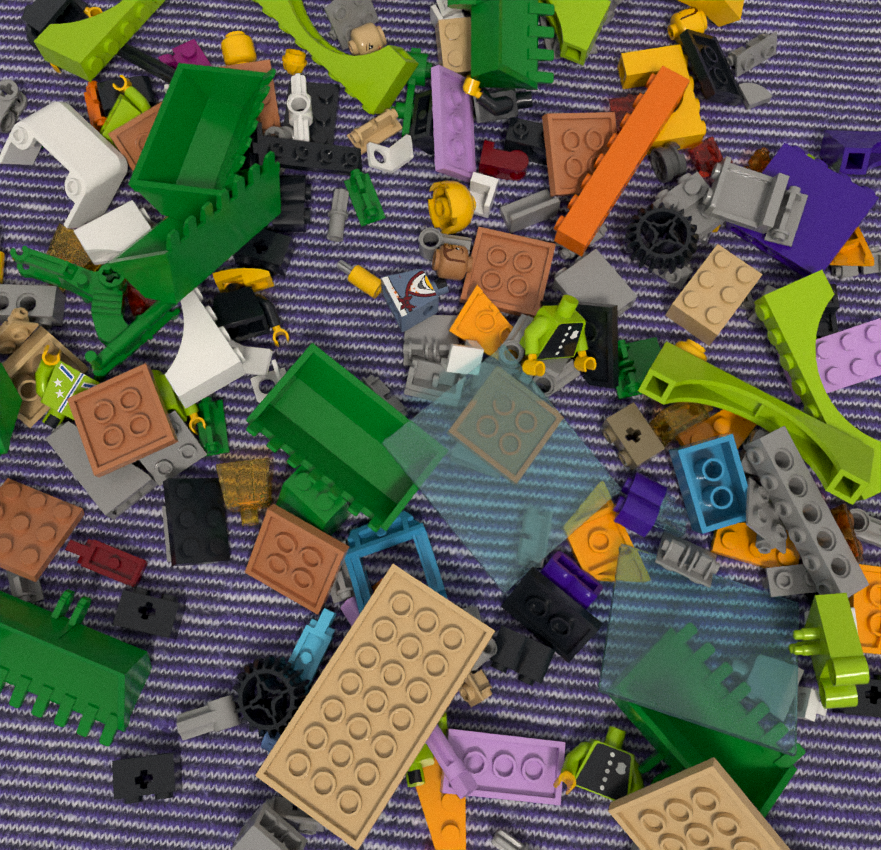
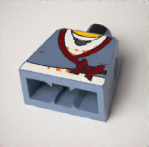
M422 269L381 278V293L401 332L436 314L439 306L438 296L449 292L445 279L440 278L430 282L425 271Z

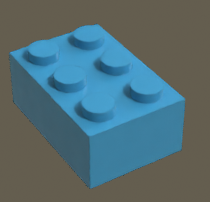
M720 434L669 450L692 531L704 534L746 521L748 484L733 434Z

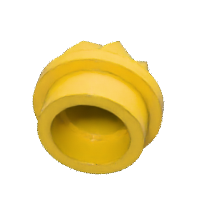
M286 49L285 55L282 56L283 68L290 75L302 73L305 66H307L306 54L300 50Z

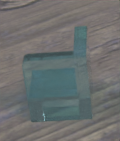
M666 493L654 526L680 538L687 531L685 526L689 520L688 514L685 509L674 504L676 498Z

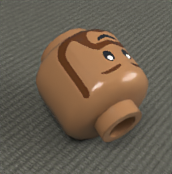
M444 243L439 249L434 250L432 270L436 271L439 278L460 281L464 278L466 272H471L473 257L468 256V250L465 246Z

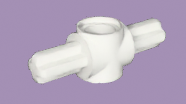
M296 73L291 77V94L287 100L289 123L293 126L294 140L310 142L309 126L313 123L311 96L307 94L306 77Z

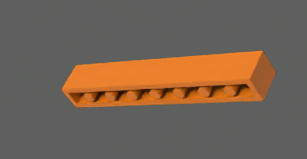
M663 65L657 75L651 74L645 85V88H647L645 94L639 93L632 106L635 108L632 114L627 112L620 124L622 128L620 133L612 135L607 144L609 150L606 154L601 153L594 164L596 170L593 175L589 173L586 175L580 187L583 189L579 196L574 194L567 207L569 209L566 217L561 215L554 226V230L557 231L554 239L556 243L581 257L583 256L684 96L690 82L689 79Z

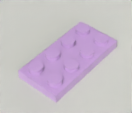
M441 65L431 67L435 171L470 182L473 172H476L473 98L463 91L466 77Z
M880 318L816 339L817 367L826 393L881 375ZM783 369L796 404L801 403L800 396L796 395L792 389V380L788 372Z
M447 728V740L478 785L467 796L561 805L562 781L557 788L553 786V783L561 774L564 763L565 742ZM442 770L440 792L456 794Z

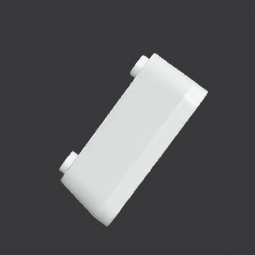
M52 102L17 122L13 126L1 151L0 164L33 165L43 146L69 171L65 180V191L75 204L64 226L66 228H79L103 216L127 173L128 164L126 158L74 108L65 102Z

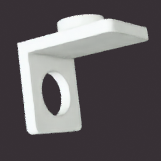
M408 134L389 148L372 142L366 145L369 166L389 173H394L414 157L411 135ZM374 151L382 154L384 163H379L375 159Z
M233 340L228 342L231 348L237 347L246 361L242 363L245 374L268 375L272 350L243 346Z
M276 359L271 360L274 370L268 372L267 376L258 375L251 378L258 403H261L267 396V394L262 393L259 389L261 382L272 380L276 385L286 374L285 367L279 368Z

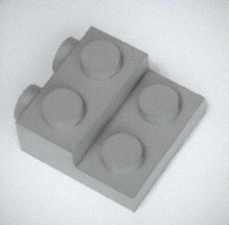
M698 172L693 175L690 173L683 175L678 180L676 187L670 191L668 189L662 190L655 197L656 201L653 202L656 208L662 202L665 208H669L670 205L674 204V210L677 212L684 208L683 216H692L690 224L697 225L696 234L699 235V239L725 222L703 214L706 204H703L702 200L706 190L710 187ZM673 230L674 235L678 237L679 242L682 243L678 233L675 230Z

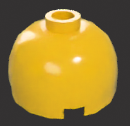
M457 181L433 183L429 192L434 191L433 199H428V209L434 228L440 227L442 234H453L464 230L473 218L476 209L475 198L465 185Z

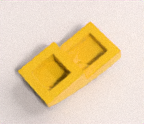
M236 268L212 273L221 293L226 292V286L231 283L251 287L254 293L274 286L270 272L267 270Z

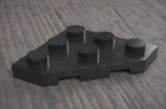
M544 299L540 301L541 307L559 305L561 300ZM579 302L576 311L586 321L585 336L588 345L586 355L593 357L597 363L595 370L586 368L587 371L583 372L584 375L582 377L589 385L614 389L619 386L618 305ZM576 352L574 357L570 358L575 361V358L578 356V352Z

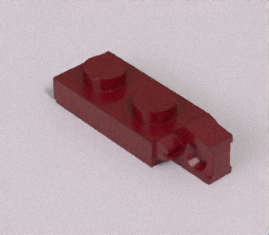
M70 539L65 549L80 556L77 563L81 564L82 567L131 587L138 586L148 564V561L94 539H88L86 545Z

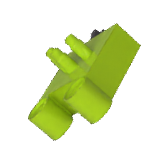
M818 592L805 593L804 596L810 607V612L805 627L801 630L793 631V638L795 640L804 641L789 644V652L794 655H811L819 688V696L824 709L856 707L858 695L855 685L869 683V668L863 654L847 593L820 595Z

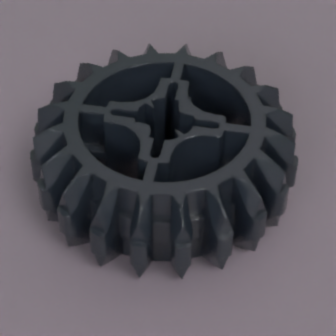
M662 202L656 208L651 203L647 210L641 208L637 215L634 214L631 217L630 223L625 230L627 234L624 237V243H627L626 253H632L631 262L640 261L639 269L646 265L649 267V274L654 269H658L659 275H662L665 269L672 274L675 272L676 267L681 270L684 268L685 262L689 263L692 260L693 254L698 248L696 243L699 240V235L696 234L697 225L690 224L692 216H683L684 208L677 212L674 210V204L670 205L669 208H665ZM673 230H675L678 233L682 243H680L679 238L674 235ZM667 233L664 240L660 239V241L656 244L657 239H659V237L663 238V236ZM641 234L645 236L644 239L650 244L649 248L643 243Z
M268 655L265 658L259 657L254 659L253 663L245 665L244 671L238 674L237 679L239 682L234 684L232 688L238 694L233 696L231 701L239 703V707L235 709L234 713H242L244 716L240 723H250L248 732H254L258 729L259 737H264L267 731L270 738L276 736L277 731L282 735L310 692V690H305L304 687L309 684L310 680L301 679L300 675L303 674L304 669L300 668L295 671V661L291 660L286 663L285 656H279L276 659L274 655ZM276 676L280 678L285 684H281L277 680ZM255 685L257 686V690H258L256 697H255ZM270 693H272L273 695L276 693H280V695L276 696L274 699H264L265 697L270 695ZM290 694V707L288 712H286V709L288 708L286 699L287 696Z

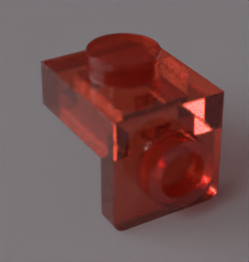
M713 136L704 139L687 150L701 177L711 176L716 162L720 163L723 160V156Z

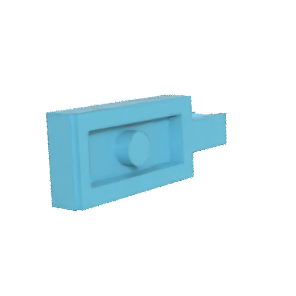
M326 608L323 609L318 621L311 619L309 625L306 624L288 662L291 660L295 661V671L300 668L304 669L303 674L300 675L301 679L310 680L309 684L304 686L305 690L309 689L336 631L330 628L336 613Z

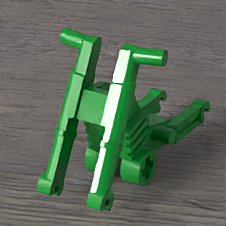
M27 246L22 247V255H18L15 248L10 250L12 259L18 263L17 269L21 276L25 278L32 277L69 290L82 297L85 303H92L91 314L95 330L100 342L106 348L98 355L94 351L86 352L85 359L91 364L94 373L93 379L99 383L116 366L125 362L148 340L151 341L153 339L152 336L170 320H175L180 316L178 308L173 312L169 311L177 306L178 303L173 304L157 300L144 313L135 317L136 320L128 325L124 321L126 304L124 298L128 294L127 281L119 272L112 273V271H115L107 263L101 266L99 271H90L68 261L30 249ZM22 264L29 265V269H24Z

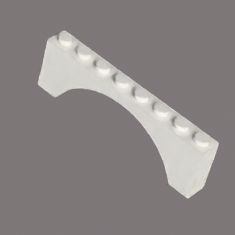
M131 200L74 230V233L94 265L106 264L151 229L149 225L151 219L144 208L138 209L134 201ZM197 287L180 301L184 317L182 342L174 362L165 374L185 409L245 375L242 363L246 361L237 347L231 348L228 343L231 341L229 334L223 326L217 327L215 324L217 317L209 305L203 306L201 301L204 298Z

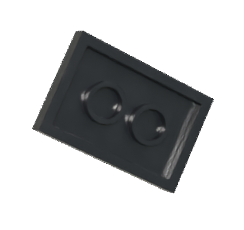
M689 29L681 33L679 36L683 43L682 49L691 61L692 72L702 86L701 92L703 96L709 101L738 106L744 101L743 95L717 38Z
M289 81L287 100L291 94V81ZM306 82L307 94L311 96L313 123L309 126L310 142L334 145L340 85ZM286 102L283 126H289L293 128V126H291L289 123V112Z
M167 478L164 480L163 487L172 566L215 564L231 561L221 478Z
M533 566L501 605L505 611L546 645L556 650L555 652L568 663L599 631L603 624Z

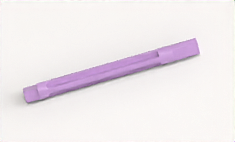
M353 596L347 599L340 608L352 626L360 615L356 597ZM437 724L426 744L441 766L443 773L456 794L462 799L471 794L478 785Z

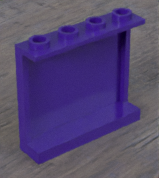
M784 143L762 174L775 177L778 173L788 175L790 177L785 190H789L790 186H797L801 188V194L808 195L792 247L765 241L766 233L762 234L726 222V229L799 275L806 277L820 270L824 272L870 210L874 209L879 197L869 187H860L853 183L851 178L845 173H836L829 169L828 165L821 159H812L805 155L804 150L800 147Z

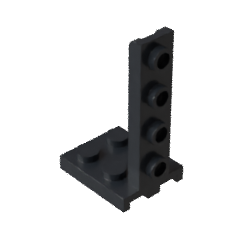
M258 122L256 129L250 136L252 141L243 155L246 158L243 166L240 168V170L248 169L255 163L263 165L265 155L272 151L275 153V162H280V168L351 176L350 172L354 169H360L362 172L361 148L263 136L262 123Z

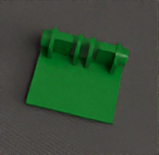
M657 337L626 343L625 340L618 341L619 386L615 387L618 399L642 395L638 390L661 351Z

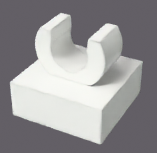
M798 686L787 715L815 722L816 714L826 717L827 709H824L821 702H819V691Z

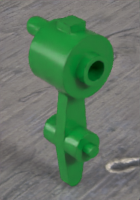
M411 48V51H406L419 63L405 84L408 85L406 103L396 102V107L391 106V109L394 108L398 113V119H404L402 137L406 134L410 135L416 86L425 87L427 78L431 79L433 63L429 62V54L421 53L420 48Z

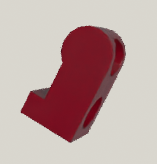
M484 140L479 163L480 174L519 181L526 176L529 159L523 151L514 150L508 152L494 149L495 142Z

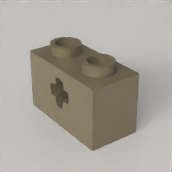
M634 402L606 418L602 424V433L605 439L610 444L613 443L619 451L617 453L619 460L625 467L629 466L631 471L657 457L665 449ZM626 436H628V437L634 436V437H635V441H633V440L627 441V440H626Z

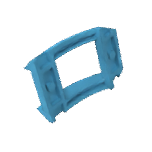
M406 511L398 515L387 531L380 528L377 532H374L367 525H364L350 532L347 539L349 549L345 556V562L354 589L359 614L373 595L362 557L414 539L428 587L448 599L423 523L420 524L414 520L413 516Z

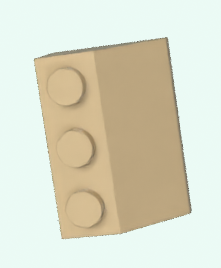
M42 326L3 363L6 372L22 398L17 418L29 428L50 409V407L40 402L41 397L37 395L35 386V373L46 345H50L48 353L51 355H57L59 349H61L60 361L85 374L89 369Z

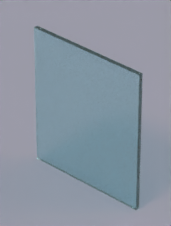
M505 345L499 347L490 357L382 442L383 446L503 593L509 591L517 581L528 573L532 566H536L622 490L532 378L524 373L522 366Z
M622 543L619 547L598 692L790 756H795L797 754L798 655L790 653L788 646L798 642V640L793 638V631L799 630V603L780 596L770 597L768 592L713 574L710 588L694 583L689 578L675 571L666 570L660 564L655 563L657 555Z

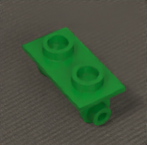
M360 169L352 170L350 172V179L345 180L344 184L349 192L361 227L385 219V214L369 174H364Z
M205 397L201 400V403L197 404L199 409L197 412L198 416L207 423L205 430L203 423L198 422L200 444L207 453L204 457L230 453L223 400L212 401L211 397Z

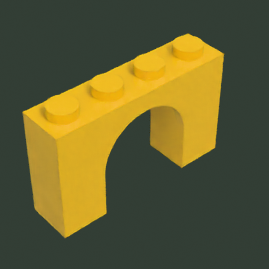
M681 44L621 53L617 70L622 89L645 86L651 74L657 75L662 65L690 80L684 96L677 105L678 109L672 113L646 155L651 154L652 149L659 146L664 147L665 144L672 141L676 142L680 149L699 147L703 136L706 135V124L703 120L701 121L699 114L700 102L698 98H695L693 92L694 80L692 76H689L687 70L688 58L686 54H683Z

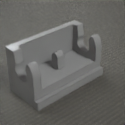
M414 357L409 368L404 394L458 407L466 374L446 372L440 363Z

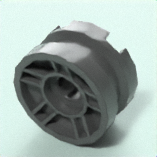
M674 141L665 144L664 147H656L651 151V165L657 179L661 183L672 181L673 177L677 179L686 174L687 165L684 153L680 154L677 149H680V146Z

